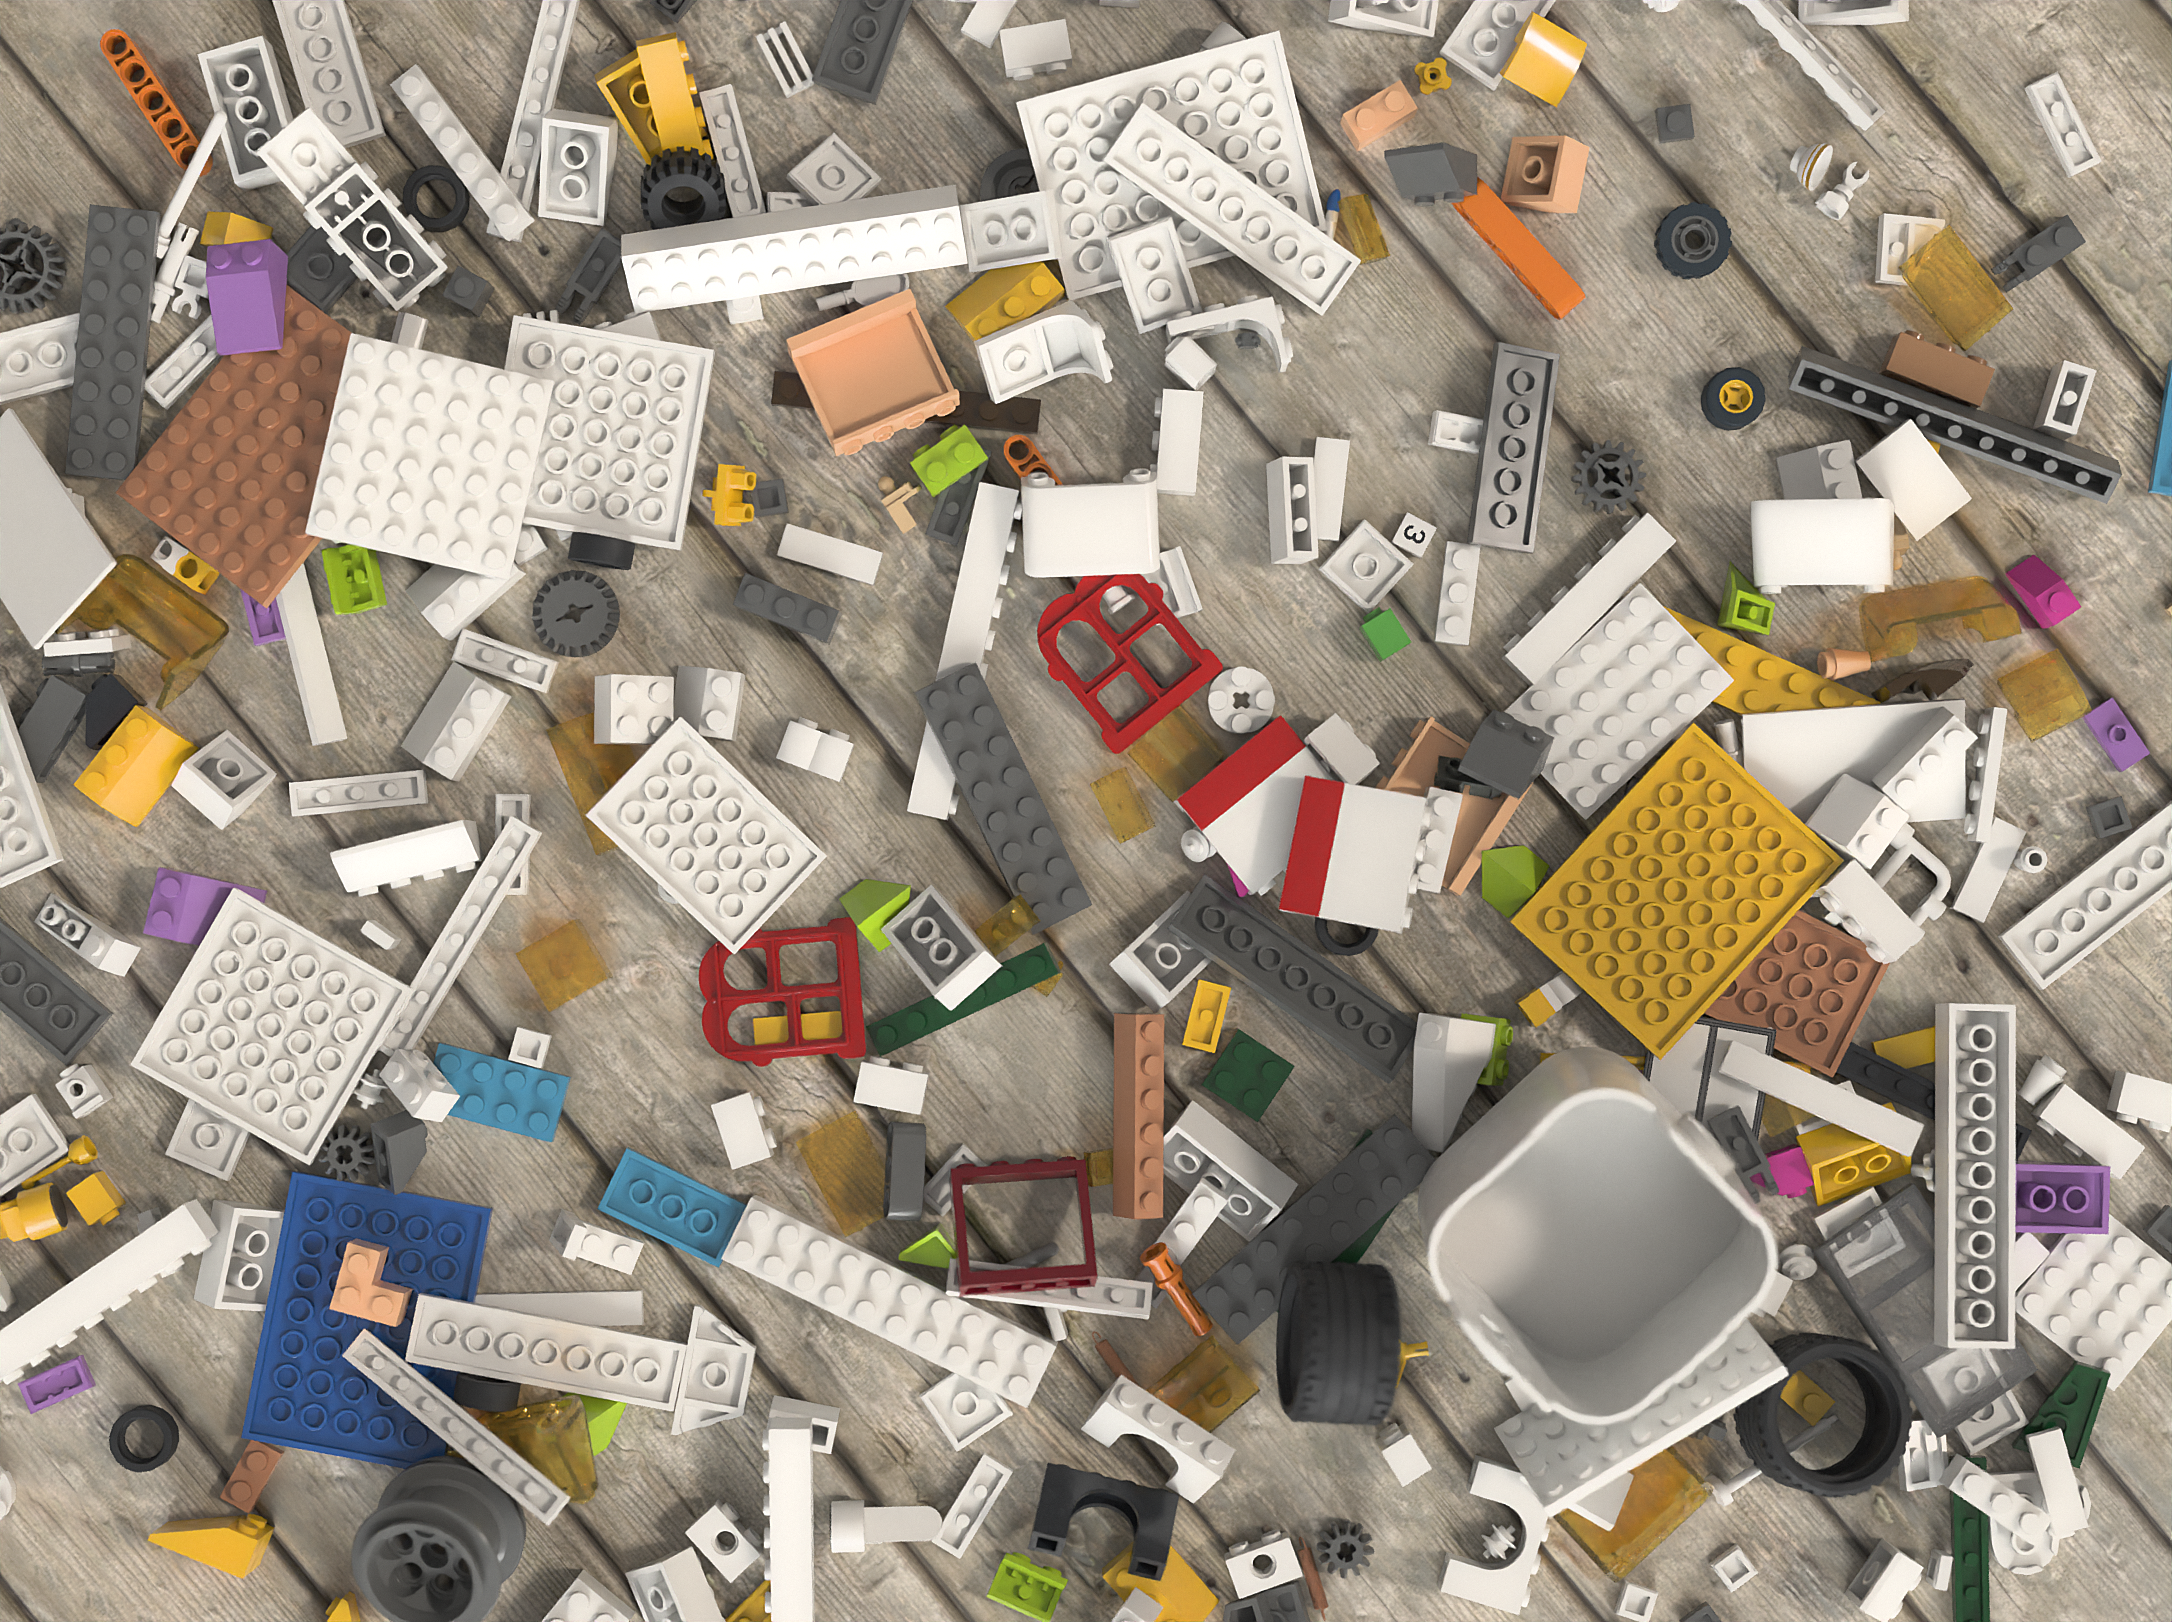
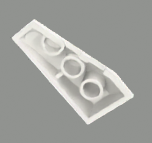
M1419 1013L1414 1042L1412 1134L1427 1150L1446 1151L1462 1119L1464 1107L1469 1097L1473 1096L1477 1088L1476 1083L1491 1059L1496 1024L1438 1014Z

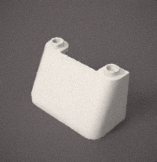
M1137 468L1124 476L1123 483L1055 485L1054 479L1042 472L1031 473L1028 477H1021L1024 570L1027 575L1032 577L1140 574L1154 572L1160 568L1156 472Z
M1889 499L1758 500L1751 502L1754 587L1761 588V594H1781V588L1788 587V585H1857L1864 587V593H1884L1885 587H1893L1894 505Z

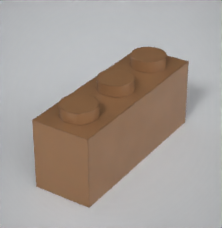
M1906 330L1905 333L1900 332L1892 338L1879 374L1975 409L1981 406L1995 371L1994 368L1986 365V360L1973 355H1968L1966 358L1956 354L1954 347L1944 343H1937L1936 345L1924 341L1925 337L1914 331Z

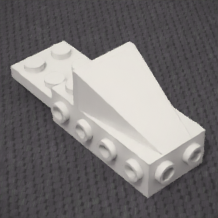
M309 107L256 151L304 205L307 211L303 215L316 230L322 227L329 234L330 237L326 241L339 256L345 252L353 261L349 267L363 282L368 278L376 287L372 293L384 307L391 304L396 311L402 307L407 309L420 298L418 293L427 285L433 287L445 277L444 271L448 267L442 259L447 256L446 253L434 240L429 244L420 234L424 228L413 215L410 214L408 217H405L397 207L402 203L389 188L382 191L375 181L378 175L366 162L359 165Z

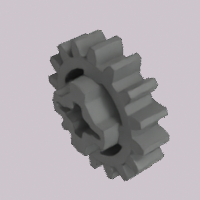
M1606 440L1603 449L1597 443L1591 445L1592 454L1585 450L1580 454L1584 463L1576 462L1573 465L1574 469L1580 471L1579 474L1571 478L1572 482L1580 484V487L1574 493L1575 495L1584 493L1586 497L1582 504L1585 506L1590 502L1595 503L1594 512L1596 513L1602 506H1605L1607 514H1612L1615 505H1617L1621 512L1627 509L1625 500L1634 504L1638 500L1634 491L1642 492L1645 488L1638 483V480L1645 478L1646 473L1638 472L1637 469L1644 462L1642 459L1636 461L1632 459L1636 451L1635 449H1631L1627 453L1624 452L1623 442L1618 443L1615 448H1612L1611 441ZM1610 455L1618 459L1614 462H1605L1602 458L1599 459L1598 457ZM1626 467H1628L1630 472V484L1625 480ZM1611 470L1615 474L1612 478L1613 481L1606 484L1603 481L1604 473ZM1587 471L1593 475V485L1591 488L1587 481ZM1612 492L1615 496L1618 495L1619 497L1605 499L1599 496L1602 493Z

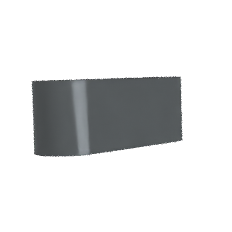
M894 1121L889 1123L883 1215L885 1220L919 1222L921 1219L926 1153V1126L924 1123Z

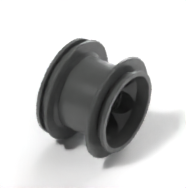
M436 1456L415 1462L404 1469L387 1485L381 1495L377 1510L364 1520L355 1535L351 1549V1562L356 1582L368 1602L391 1622H481L494 1608L500 1594L501 1584L513 1574L522 1557L527 1530L522 1506L515 1498L467 1459L452 1456Z

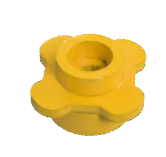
M1437 57L1434 62L1427 64L1420 62L1415 66L1414 73L1419 76V90L1422 94L1430 95L1432 92L1440 89L1447 90L1450 88L1452 80L1447 76L1445 69L1447 62L1445 59ZM1434 73L1436 78L1431 79L1430 74Z

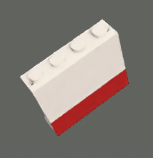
M1280 715L1178 797L1174 803L1192 819L1247 887V893L1253 895L1258 892L1261 896L1276 884L1273 880L1276 875L1281 871L1286 873L1305 775L1328 780L1333 779Z
M1305 775L1279 910L1392 931L1402 935L1403 927L1410 928L1413 908L1408 907L1410 894L1416 895L1420 875L1414 874L1416 861H1423L1426 841L1421 840L1423 827L1429 828L1433 807L1427 806V798Z

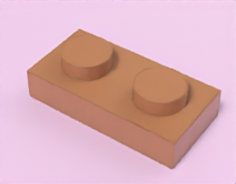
M250 1440L219 1498L248 1514L252 1512L284 1451L269 1443Z

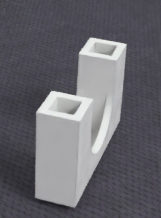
M1122 1375L1095 1403L1081 1427L1082 1431L1108 1448L1119 1436L1127 1433L1141 1435L1160 1444L1177 1462L1166 1486L1193 1504L1221 1478L1236 1451Z
M1475 1455L1466 1485L1470 1494L1506 1504L1519 1514L1522 1523V1536L1517 1549L1506 1560L1495 1563H1482L1446 1552L1437 1585L1441 1592L1519 1615L1521 1606L1526 1607L1528 1604L1531 1587L1527 1585L1530 1575L1536 1574L1538 1571L1541 1555L1537 1554L1540 1542L1547 1540L1550 1522L1547 1521L1548 1515L1530 1486L1519 1480L1522 1473L1517 1467Z

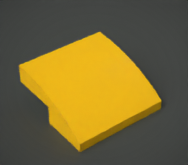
M1531 11L1514 39L1517 45L1501 69L1500 74L1557 108L1580 65L1587 43Z

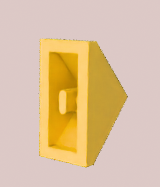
M208 211L200 244L208 247L265 239L271 240L274 228L231 212Z

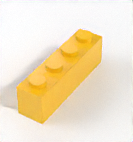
M676 32L637 40L636 48L662 150L669 148L671 152L677 151L676 147L684 146V151L690 152L692 147L698 149L699 155L702 156L704 153H707L711 156V160L714 159L709 139L702 140L700 128L706 126L701 106L694 108L692 95L698 94L693 73L686 75L683 63L689 61L685 40L678 41Z

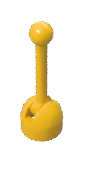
M86 1135L74 1140L69 1145L67 1157L21 1183L22 1188L26 1190L33 1188L35 1182L70 1162H74L77 1165H85L97 1159L98 1151L94 1143Z

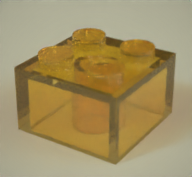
M573 919L515 953L549 1012L558 1010L613 977L580 919Z

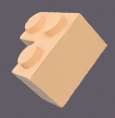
M354 1239L347 1244L329 1309L396 1327L404 1322L413 1289L380 1280L389 1247L361 1239Z

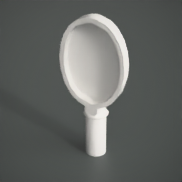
M906 273L855 280L852 283L851 289L816 298L819 311L845 304L849 305L852 302L866 307L909 289L910 282Z

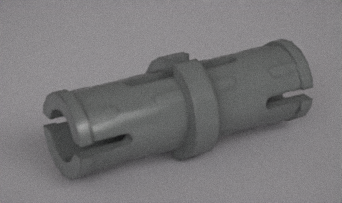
M101 652L47 657L44 654L42 657V669L46 670H43L44 676L74 674L75 677H83L87 673H114L115 659H111L114 658V653Z

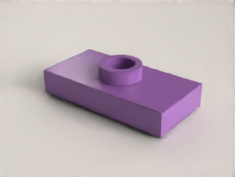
M2113 697L2108 698L2081 716L2118 772L2125 771L2150 754Z
M80 1355L18 1383V1386L30 1414H33L96 1386V1383L84 1356Z

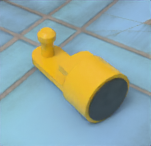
M52 1182L18 1192L16 1199L0 1203V1239L8 1237L15 1242L29 1237L34 1241L67 1229L68 1218L64 1201L59 1190Z

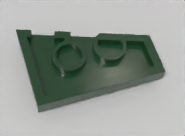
M2075 1360L2029 1420V1423L2013 1441L2012 1447L2030 1453L2025 1435L2058 1426L2062 1430L2071 1466L2080 1469L2111 1375L2109 1370Z

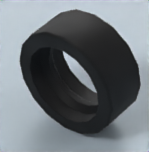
M428 165L417 169L408 177L403 188L402 202L408 215L412 214L424 229L430 232H446L456 228L465 219L469 210L470 196L467 187L452 170L439 165ZM431 180H443L449 183L456 195L452 211L441 218H430L424 215L417 205L419 189Z
M573 532L568 559L600 567L630 570L635 543L604 535Z
M1315 917L1314 927L1317 938L1326 949L1337 955L1353 956L1363 953L1372 946L1378 936L1379 929L1366 927L1364 935L1357 942L1351 944L1339 943L1328 932V919Z
M459 1372L456 1377L453 1401L459 1405L478 1410L494 1412L513 1411L517 1409L521 1383Z
M154 1405L138 1406L121 1415L113 1424L109 1436L110 1451L116 1462L125 1469L137 1473L152 1471L168 1462L176 1452L179 1443V1429L173 1416L163 1408ZM138 1419L154 1421L159 1425L163 1433L164 1442L162 1449L151 1458L136 1457L129 1451L126 1445V1430L132 1422Z

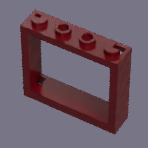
M1072 1156L1061 1157L1053 1162H1043L1042 1159H1028L1023 1164L996 1161L991 1163L990 1166L976 1167L972 1163H965L950 1169L949 1187L959 1297L1095 1287L1098 1272L1085 1159L1077 1160L1076 1157ZM1075 1178L1084 1264L970 1272L962 1185Z

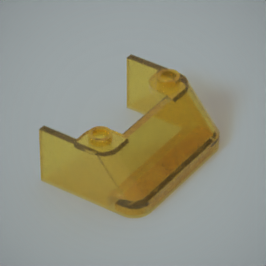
M123 554L114 559L117 564L54 632L59 634L78 619L96 630L108 629L115 623L120 625L167 660L160 672L161 679L165 685L155 708L161 711L194 684L224 644L229 633V627L222 618L143 559L132 554Z

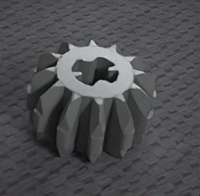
M346 1125L338 1126V1134L330 1131L327 1135L330 1143L324 1142L320 1147L321 1150L327 1151V1155L319 1157V1162L329 1161L330 1163L325 1169V1173L329 1175L337 1170V1181H343L347 1175L351 1182L358 1180V1172L363 1176L368 1175L370 1170L366 1164L376 1163L375 1157L368 1155V1152L374 1150L373 1144L368 1146L366 1144L371 1134L365 1132L359 1137L360 1126L358 1125L352 1126L350 1131H348ZM352 1147L353 1151L350 1154L352 1158L345 1160L343 1157L346 1152L344 1148Z
M1344 1519L1343 1529H1339L1337 1523L1333 1521L1330 1523L1333 1531L1332 1534L1326 1530L1320 1532L1321 1537L1327 1542L1316 1544L1318 1551L1325 1552L1318 1558L1320 1564L1329 1563L1327 1571L1331 1575L1340 1568V1576L1345 1579L1348 1569L1352 1568L1353 1574L1359 1576L1358 1564L1367 1568L1370 1566V1561L1363 1555L1374 1554V1548L1366 1545L1372 1540L1370 1533L1361 1535L1363 1526L1360 1523L1350 1530L1351 1524L1349 1519ZM1343 1542L1350 1546L1351 1553L1348 1555H1344L1342 1551L1338 1554L1341 1550L1340 1544Z

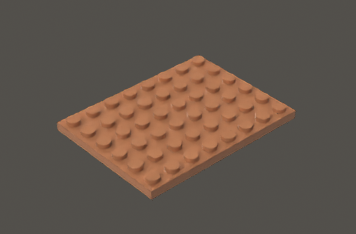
M287 285L283 348L224 355L115 492L265 608L269 607L322 539L321 537L308 535L305 532L351 335L349 330Z

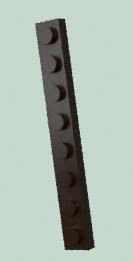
M774 372L772 406L815 410L798 373ZM959 391L960 405L956 406L953 412L945 416H938L936 414L925 419L927 423L966 425V427L1038 435L1041 399L1011 397L995 404L991 400L990 394Z

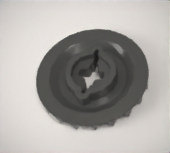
M1014 149L1005 152L988 166L981 181V202L1017 196L1018 192L1015 189L1017 187L1024 188L1032 179L1030 193L1039 192L1028 149Z
M570 570L558 573L553 578L547 580L543 587L538 590L536 599L533 602L532 619L536 633L548 648L560 655L577 658L597 653L612 640L619 625L620 608L614 591L602 578L587 571ZM575 604L577 608L584 609L592 607L580 615L581 621L578 623L574 619L561 620L571 612V605Z

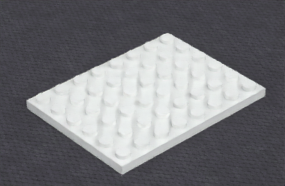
M1278 30L1016 102L1039 192L1045 190L1053 191L1063 257L1057 260L1069 301L1122 287L1123 285L1107 237L1169 215L1172 217L1188 268L1236 255L1102 160L1141 103L1321 232L1327 230Z

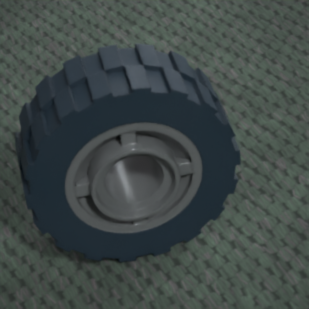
M1690 202L1688 205L1683 204L1672 210L1660 222V226L1655 233L1654 248L1657 250V259H1660L1663 264L1662 267L1672 272V275L1680 276L1687 280L1691 278L1700 279L1717 270L1724 260L1727 259L1729 248L1732 246V241H1730L1732 232L1731 228L1727 225L1728 221L1725 216L1722 217L1719 213L1720 211L1716 208L1713 209L1705 203L1697 204V202ZM1687 233H1695L1699 236L1701 240L1699 249L1694 250L1686 245L1685 236Z

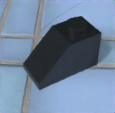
M113 673L109 675L104 674L95 680L91 685L93 690L86 696L85 744L93 750L102 749L135 705L145 707L148 704L121 675Z

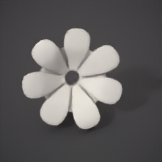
M1932 1149L1931 1153L1924 1155V1164H1912L1911 1174L1913 1177H1924L1927 1189L1935 1192V1149Z

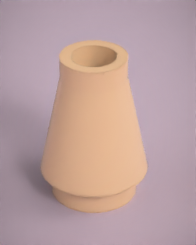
M1827 648L1825 652H1820L1817 658L1819 675L1823 679L1828 678L1831 681L1859 672L1869 671L1871 667V659L1867 651L1858 652Z

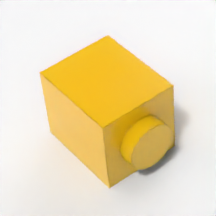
M104 1171L93 1173L66 1192L89 1226L99 1222L105 1226L120 1215L118 1209L126 1204Z

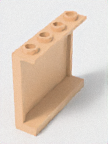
M911 289L786 339L789 355L836 456L843 453L844 455L854 454L869 442L874 440L876 442L885 441L900 429L905 427L907 429L916 428L922 425L925 419L936 414L938 416H945L953 412L956 406L960 405L959 391L954 389L916 309V300Z
M1432 716L1428 717L1425 722L1420 719L1409 735L1414 739L1407 750L1401 748L1391 765L1396 767L1389 779L1383 776L1375 788L1424 797L1426 787L1439 788V786L1433 785L1435 773L1438 770V757L1444 756L1463 760L1470 743L1434 721L1435 718ZM1464 786L1463 793H1460L1463 794L1442 881L1444 888L1457 896H1461L1482 863L1481 851L1492 848L1529 788L1520 799L1502 792L1500 798L1494 797L1491 800L1485 797L1469 795L1471 786Z

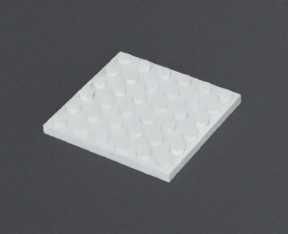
M513 315L504 370L554 381L523 524L569 532L604 535L633 543L682 551L715 351Z
M351 333L305 533L509 581L554 381Z
M233 888L130 1065L307 1165H311L413 988L243 891Z

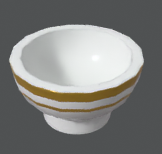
M1825 143L1814 144L1809 148L1801 145L1795 152L1790 164V170L1797 173L1799 182L1809 191L1814 190L1819 185L1827 172L1832 158V145Z

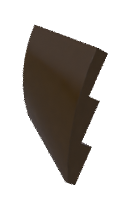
M1951 659L1924 665L1890 680L1871 694L1877 701L1882 703L1895 697L1908 686L1913 694L1922 691L1931 701L1941 696L1964 678L1967 672H1969V668L1974 664L1970 659Z

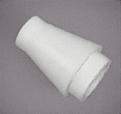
M2045 1054L2041 1060H2036L2018 1094L2032 1105H2035L2038 1100L2064 1081L2062 1077L2067 1071Z

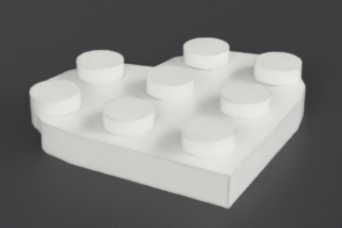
M2035 1470L1988 1473L2047 1513ZM2075 1477L2085 1516L2088 1519L2091 1506L2088 1490ZM1988 1516V1542L1991 1553L2001 1566L2016 1574L2030 1575L2044 1570L2043 1567L2051 1561L2053 1555L2056 1556L2058 1553L2059 1539L2075 1534L2072 1531L2055 1536L2052 1534L2049 1523L2035 1546H2033Z

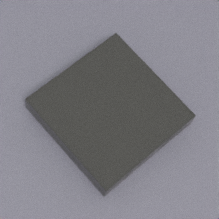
M311 225L286 253L288 256L287 283L310 303L327 314L358 276L349 267L353 261L345 252L339 256L326 240L330 237L329 234L322 227L316 230Z

